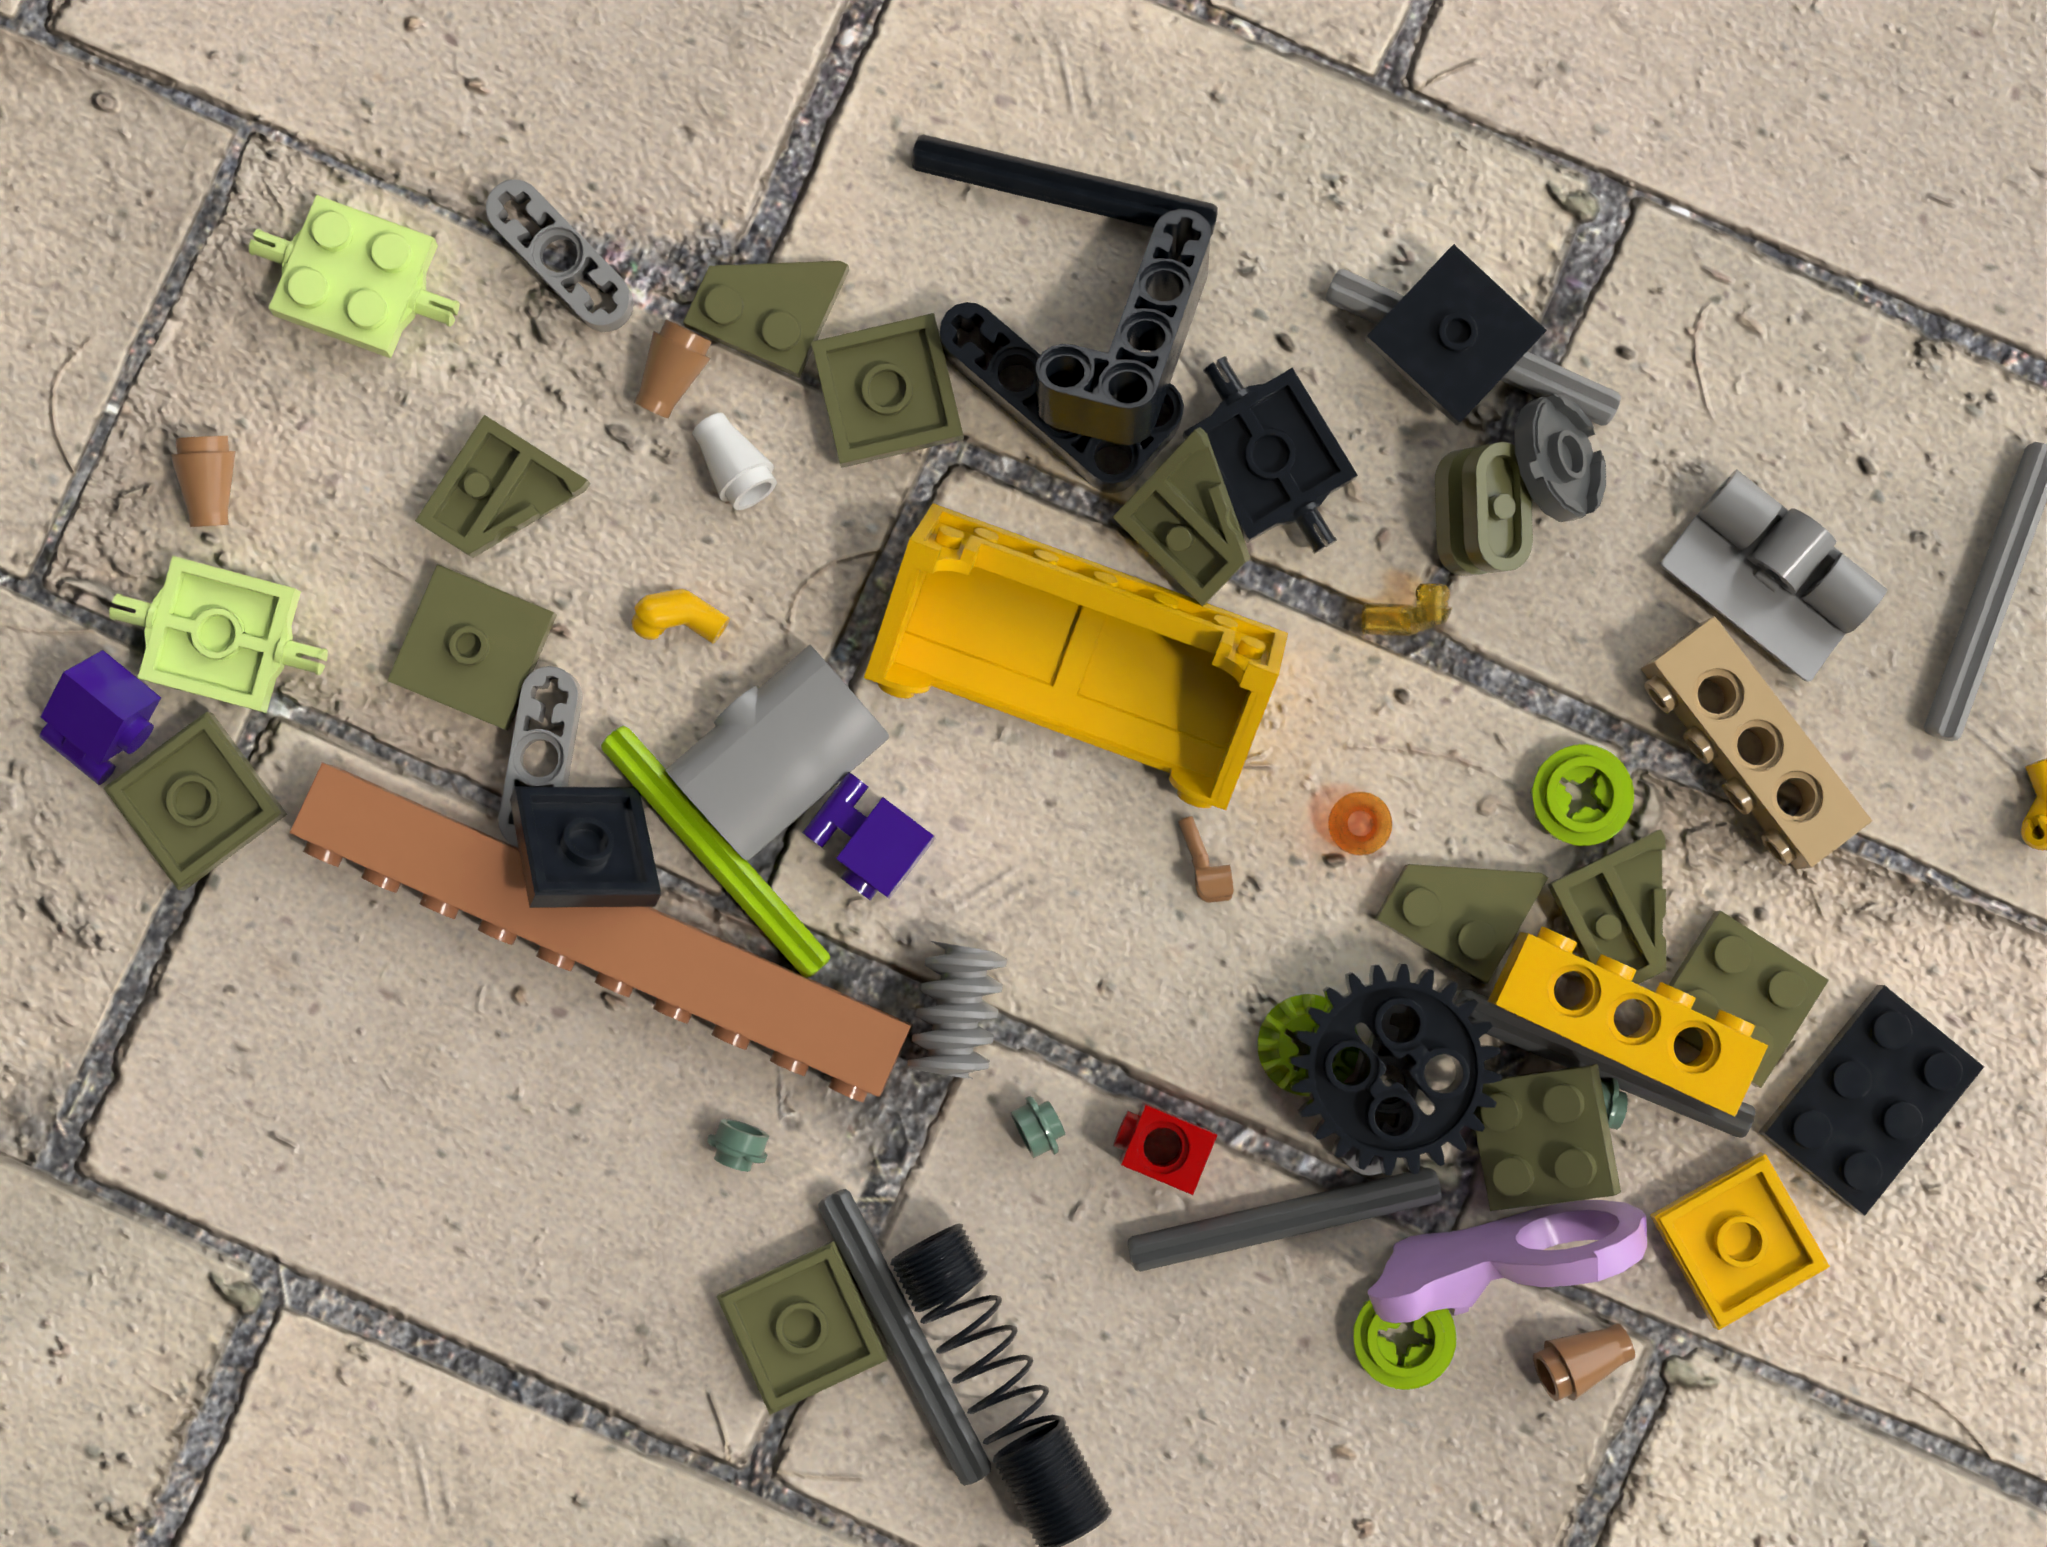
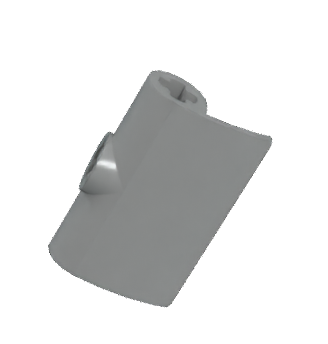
M1737 469L1715 491L1660 563L1663 569L1806 682L1812 681L1844 635L1854 631L1861 625L1887 592V588L1834 547L1836 544L1835 538L1821 524L1797 509L1791 508L1787 510Z
M808 645L760 688L758 686L752 687L732 702L717 717L714 722L716 726L669 766L666 772L744 860L748 861L836 786L848 772H852L888 740L889 734L811 645Z

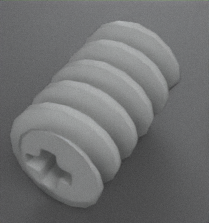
M931 941L946 950L944 955L928 957L925 960V966L940 974L941 979L921 983L920 991L935 999L937 1003L935 1006L917 1009L916 1017L930 1024L932 1031L912 1035V1042L928 1051L927 1057L908 1060L907 1067L924 1072L973 1079L969 1076V1073L988 1069L990 1062L987 1058L973 1051L974 1047L992 1044L994 1039L992 1033L978 1026V1021L993 1019L998 1016V1009L983 1001L982 997L1002 992L1003 986L1002 983L986 975L987 970L1006 967L1007 958L993 951Z

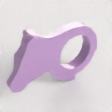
M1581 1200L1532 1209L1467 1229L1410 1236L1394 1244L1393 1254L1387 1261L1380 1278L1368 1289V1295L1376 1314L1383 1321L1403 1323L1418 1320L1429 1311L1449 1308L1453 1316L1469 1311V1307L1474 1305L1491 1280L1506 1278L1517 1284L1536 1287L1572 1286L1598 1282L1626 1271L1643 1258L1647 1248L1646 1216L1641 1209L1625 1202ZM1598 1240L1587 1245L1569 1249L1544 1250L1558 1244L1573 1241Z

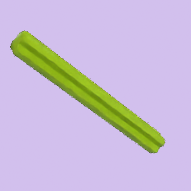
M621 726L608 735L601 744L602 751L803 977L809 978L823 968L830 959L828 951L749 862L744 860L692 803L638 737L626 726Z

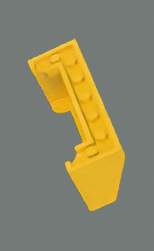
M932 503L908 541L864 678L878 683L879 688L885 693L904 699L912 698L915 694L925 693L930 690L931 686L1168 772L1170 773V783L1177 789V796L1185 803L1198 808L1206 809L1215 806L1227 810L1278 679L1288 633L1208 603L1202 606L1196 599Z

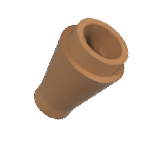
M666 319L660 333L653 331L640 390L634 403L669 419L675 405L711 359L706 356V353L712 341Z
M228 436L176 438L177 454H172L171 458L188 510L190 527L229 525L228 508L236 451H229Z
M1619 1323L1605 1329L1546 1340L1544 1342V1349L1533 1354L1537 1375L1544 1389L1554 1401H1559L1566 1397L1575 1401L1621 1365L1635 1359L1632 1341L1626 1330Z

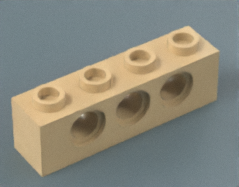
M1715 616L1698 624L1641 668L1649 679L1644 683V687L1651 699L1665 713L1674 711L1688 730L1683 734L1688 747L1703 763L1708 764L1711 761L1727 780L1722 785V788L1730 802L1742 814L1747 815L1751 812L1766 831L1761 836L1762 842L1770 854L1783 866H1787L1790 863L1795 870L1812 868L1873 821ZM1704 680L1716 683L1723 691L1724 705L1718 714L1708 712L1699 702L1698 689ZM1743 731L1754 733L1762 742L1763 754L1756 765L1747 763L1739 755L1737 742ZM1784 781L1794 784L1801 793L1802 804L1794 816L1782 811L1777 802V791Z

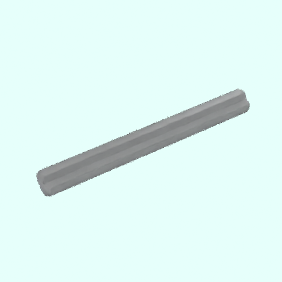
M1345 269L1337 271L1326 293V300L1330 304L1375 324H1378L1404 297L1397 292ZM1527 352L1501 379V381L1539 398L1553 394H1562L1578 404L1592 422L1601 426L1607 425L1612 421L1621 400V395L1618 392L1530 352Z
M2033 442L2024 450L1924 725L1925 732L1941 740L1955 741L1962 736L2047 502V444Z

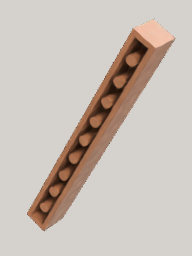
M322 762L290 831V834L307 841L303 852L336 867H339L343 857L366 867L361 878L394 893H397L401 883L424 893L419 904L452 919L456 918L459 909L482 919L478 931L510 945L514 944L517 935L540 945L536 957L568 971H572L575 962L598 971L594 981L596 984L629 998L634 988L657 998L653 1006L654 1010L688 1024L692 1014L716 1024L711 1033L712 1036L738 1048L747 1050L751 1040L774 1050L770 1059L772 1063L796 1074L805 1076L809 1066L832 1076L829 1088L859 1102H864L867 1093L877 1097L882 1095L913 1024L810 978L803 977L799 973L651 907L530 908L519 848L333 765Z

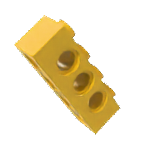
M1541 926L1537 937L1529 933H1519L1487 1002L1734 1117L1736 1116L1769 1046L1751 1037L1755 1025L1720 1009L1714 1020L1691 1009L1695 1002V997L1663 982H1659L1655 992L1632 982L1637 970L1603 954H1600L1596 965L1572 954L1577 942ZM1575 971L1584 980L1585 994L1577 1005L1564 1008L1555 998L1554 986L1562 974ZM1635 999L1644 1011L1643 1024L1635 1033L1622 1035L1614 1024L1615 1010L1622 1002ZM1694 1027L1702 1036L1703 1048L1695 1060L1682 1063L1674 1053V1040L1682 1030Z

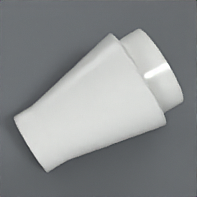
M716 413L705 418L694 428L692 435L701 448L720 500L724 502L729 501L735 510H743L757 504L773 491L777 484L776 479L772 475L774 465L730 424L723 413Z

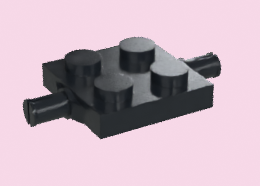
M1224 356L1217 360L1216 365L1213 362L1203 370L1222 399V402L1211 416L1185 430L1182 436L1186 440L1199 427L1207 433L1242 535L1247 543L1276 526L1296 522L1311 546L1312 552L1316 554L1323 550L1324 547H1328L1337 541L1318 508L1328 495L1352 482L1358 475L1293 367L1267 383L1244 388L1227 361V357Z

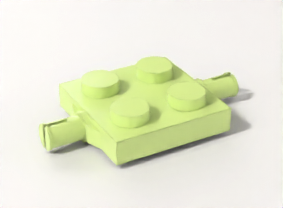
M316 195L302 229L294 236L292 241L266 233L259 228L253 233L255 240H250L249 254L282 264V277L269 305V310L273 316L382 356L392 358L402 331L417 314L444 323L449 327L455 322L453 315H458L459 301L426 291V273L438 247L434 237Z
M172 556L164 587L153 599L152 603L118 593L114 596L112 603L136 610V612L131 613L110 607L109 611L111 620H118L145 628L146 650L138 679L267 713L276 678L283 671L285 665L321 675L325 665L301 657L305 655L327 661L328 656L326 648L321 649L292 641V622L301 591Z

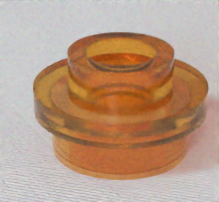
M1353 792L1340 798L1332 807L1328 817V830L1331 839L1342 851L1357 856L1368 855L1382 848L1388 841L1392 831V817L1387 805L1379 797L1367 792ZM1354 812H1362L1370 819V830L1364 836L1354 835L1349 830L1348 819Z

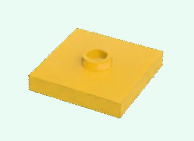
M1759 1152L1650 1214L1652 1221L1710 1323L1717 1330L1735 1322L1830 1267L1765 1153Z

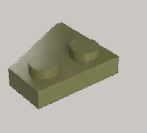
M841 261L709 266L683 324L689 330L800 379L813 351L811 342L818 340L849 273V266Z
M484 415L415 521L474 558L584 493L591 483L586 478Z
M1201 427L1195 429L1113 516L1202 606L1208 603L1251 558L1208 435Z
M1661 829L1655 830L1547 884L1584 959L1595 965L1600 954L1617 960L1637 970L1632 979V982L1640 984L1667 970L1666 939L1663 936V918L1666 915V889H1662V850H1666V841Z
M1407 864L1401 871L1374 920L1478 981L1488 984L1549 877L1539 872Z

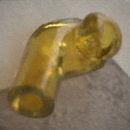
M1422 583L1416 588V604L1364 603L1361 615L1362 633L1368 635L1410 636L1443 624L1449 618L1453 608L1448 606L1450 589L1445 584Z

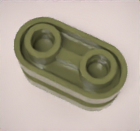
M1497 442L1477 448L1472 447L1452 451L1444 456L1435 472L1437 552L1442 564L1450 572L1459 576L1512 571L1522 566L1528 559L1533 545L1532 498L1520 474L1515 454V445L1507 442Z

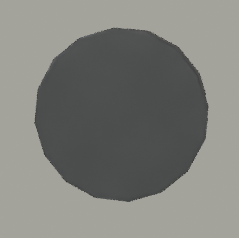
M1553 394L1531 400L1520 410L1515 425V454L1521 477L1531 498L1540 509L1558 522L1574 521L1594 512L1601 505L1606 488V463L1602 451L1593 452L1588 439L1589 436L1595 435L1591 420L1578 404L1562 394Z

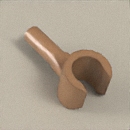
M1193 816L1178 821L1192 856L1191 861L1195 868V886L1198 897L1208 903L1231 900L1234 889L1230 865L1210 867L1209 857Z

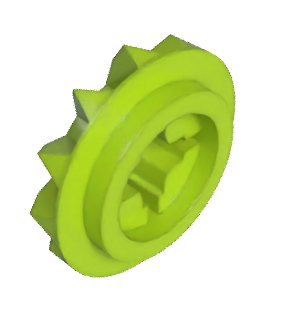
M1588 744L1568 746L1552 754L1538 767V772L1530 791L1535 809V818L1550 833L1552 838L1575 846L1596 845L1615 836L1627 823L1634 805L1633 782L1624 764L1611 752ZM1596 773L1597 776L1592 782L1594 787L1590 795L1597 800L1596 804L1603 808L1604 811L1584 806L1578 809L1577 812L1571 813L1568 818L1566 814L1570 810L1569 804L1571 803L1572 796L1559 781L1562 780L1565 783L1570 782L1574 785H1580Z
M1301 994L1289 997L1271 1009L1261 1024L1257 1049L1259 1060L1265 1073L1277 1086L1289 1093L1310 1097L1309 1093L1295 1092L1290 1089L1289 1084L1306 1077V1069L1299 1067L1296 1071L1293 1069L1295 1065L1288 1062L1290 1056L1298 1054L1299 1047L1292 1043V1038L1284 1033L1286 1029L1293 1033L1295 1030L1312 1031L1313 1027H1316L1317 1024L1308 1016L1305 1011L1306 1008L1309 1006L1326 1012L1330 1004L1324 996ZM1345 1047L1338 1051L1333 1059V1073L1340 1082H1344L1354 1072L1359 1054V1049L1356 1047Z
M1371 1300L1365 1301L1353 1325L1355 1354L1359 1362L1373 1379L1391 1388L1410 1390L1426 1386L1444 1373L1454 1356L1457 1340L1454 1320L1447 1308L1429 1311L1418 1320L1411 1322V1328L1415 1332L1431 1340L1430 1343L1420 1341L1419 1344H1409L1406 1348V1354H1402L1401 1364H1397L1399 1355L1396 1353V1344L1386 1339L1384 1335L1378 1334V1330L1397 1329L1401 1323L1383 1321L1376 1314Z

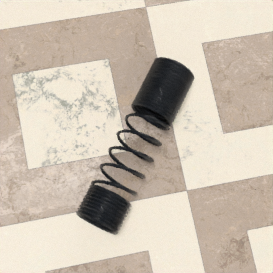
M958 1223L906 1249L891 1260L890 1265L894 1266L893 1271L897 1272L896 1277H900L899 1282L903 1283L902 1288L906 1289L905 1294L909 1295L908 1300L912 1301L911 1306H915V1312H923L939 1305L924 1315L920 1323L927 1324L962 1309L984 1302L996 1301L975 1322L940 1345L936 1353H945L998 1332L1012 1331L999 1346L955 1376L951 1383L958 1384L1013 1362L1027 1361V1364L1014 1377L970 1407L967 1413L974 1414L1021 1394L1039 1390L1043 1391L1041 1397L1033 1405L1007 1425L986 1437L983 1444L988 1445L1019 1430L1052 1421L1006 1445L994 1455L993 1463H996V1469H999V1474L1002 1475V1480L1005 1481L1008 1492H1011L1014 1504H1017V1509L1020 1510V1515L1023 1516L1026 1527H1029L1032 1539H1036L1035 1544L1039 1545L1038 1547H1062L1097 1528L1111 1515L1112 1509L1108 1507L1109 1504L1105 1501L1106 1498L1102 1495V1490H1099V1484H1096V1479L1093 1478V1473L1090 1472L1087 1461H1084V1455H1081V1450L1078 1449V1444L1075 1443L1072 1432H1069V1426H1065L1066 1421L1064 1417L1047 1415L1022 1422L1044 1403L1049 1394V1388L1043 1385H1032L1003 1394L1029 1371L1033 1364V1357L1017 1355L984 1365L1013 1341L1018 1332L1017 1327L1013 1325L996 1326L967 1336L998 1310L1002 1298L997 1295H987L947 1308L969 1292L987 1275L984 1265L980 1264L981 1259L977 1258L978 1253L975 1252V1247H972V1242L968 1241L969 1236L965 1235L966 1230L962 1229L963 1224Z

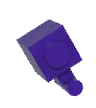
M102 650L62 673L40 716L47 724L40 732L39 737L96 784L101 785L115 771L116 766L109 761L110 758L122 751L132 754L149 738L154 728V725L149 720L161 697Z
M848 772L802 833L823 848L837 828L842 830L851 839L836 857L838 861L848 867L840 878L870 901L878 891L890 899L936 838L884 797L881 798L868 817L864 816L854 806L869 787L852 773Z

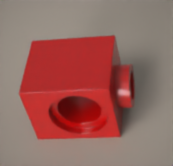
M1143 1102L1138 1115L1127 1110L1117 1132L1113 1147L1123 1150L1119 1159L1121 1166L1193 1195L1218 1135L1214 1131ZM1157 1128H1169L1175 1131L1180 1141L1177 1155L1166 1163L1152 1162L1144 1153V1141L1147 1135Z

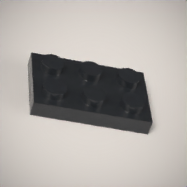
M1877 985L1760 1129L1759 1133L1857 1214L1865 1216L1982 1071L1984 1066L1887 986Z

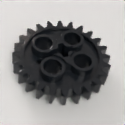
M1400 963L1396 966L1392 981H1387L1380 965H1371L1369 984L1363 985L1354 973L1349 972L1345 974L1348 993L1342 996L1338 991L1326 986L1323 992L1330 1004L1327 1011L1324 1012L1309 1006L1305 1010L1308 1016L1317 1024L1314 1031L1295 1030L1293 1034L1299 1041L1308 1045L1307 1054L1293 1055L1288 1059L1289 1063L1306 1069V1077L1289 1084L1292 1091L1309 1093L1311 1097L1309 1101L1297 1110L1301 1117L1320 1115L1322 1120L1312 1132V1135L1317 1140L1323 1139L1332 1133L1338 1135L1332 1149V1154L1336 1157H1342L1353 1146L1357 1148L1355 1161L1356 1167L1365 1170L1374 1155L1379 1156L1380 1167L1385 1175H1392L1397 1158H1403L1409 1172L1418 1174L1420 1155L1425 1153L1438 1166L1444 1165V1154L1441 1146L1448 1142L1451 1146L1464 1152L1467 1146L1460 1134L1463 1127L1467 1126L1481 1132L1485 1129L1482 1122L1473 1114L1476 1107L1495 1108L1497 1104L1490 1096L1482 1093L1483 1084L1502 1081V1075L1484 1069L1485 1060L1501 1053L1500 1048L1481 1045L1479 1038L1493 1027L1491 1022L1477 1021L1471 1023L1468 1017L1478 1004L1475 999L1469 998L1458 1004L1452 1002L1458 983L1449 980L1437 991L1433 990L1434 971L1431 969H1424L1415 983L1410 982L1407 964ZM1403 1004L1410 1009L1414 1018V1026L1408 1037L1400 1041H1391L1382 1030L1383 1015L1392 1006ZM1358 1023H1364L1389 1055L1399 1059L1406 1055L1409 1061L1402 1067L1403 1072L1434 1105V1111L1431 1114L1427 1115L1420 1109L1402 1084L1392 1079L1382 1081L1380 1077L1386 1072L1387 1068L1373 1050L1356 1034L1355 1026ZM1345 1047H1356L1365 1058L1364 1072L1359 1079L1353 1082H1340L1333 1073V1059L1338 1051ZM1446 1054L1455 1064V1079L1449 1087L1435 1091L1428 1086L1425 1080L1424 1071L1426 1064L1431 1058ZM1388 1097H1399L1407 1108L1405 1123L1394 1132L1381 1131L1375 1122L1377 1106Z

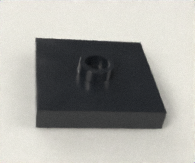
M1453 244L1366 336L1365 341L1458 426L1547 330Z
M635 787L514 788L510 803L530 908L656 906L661 896V890L641 794Z

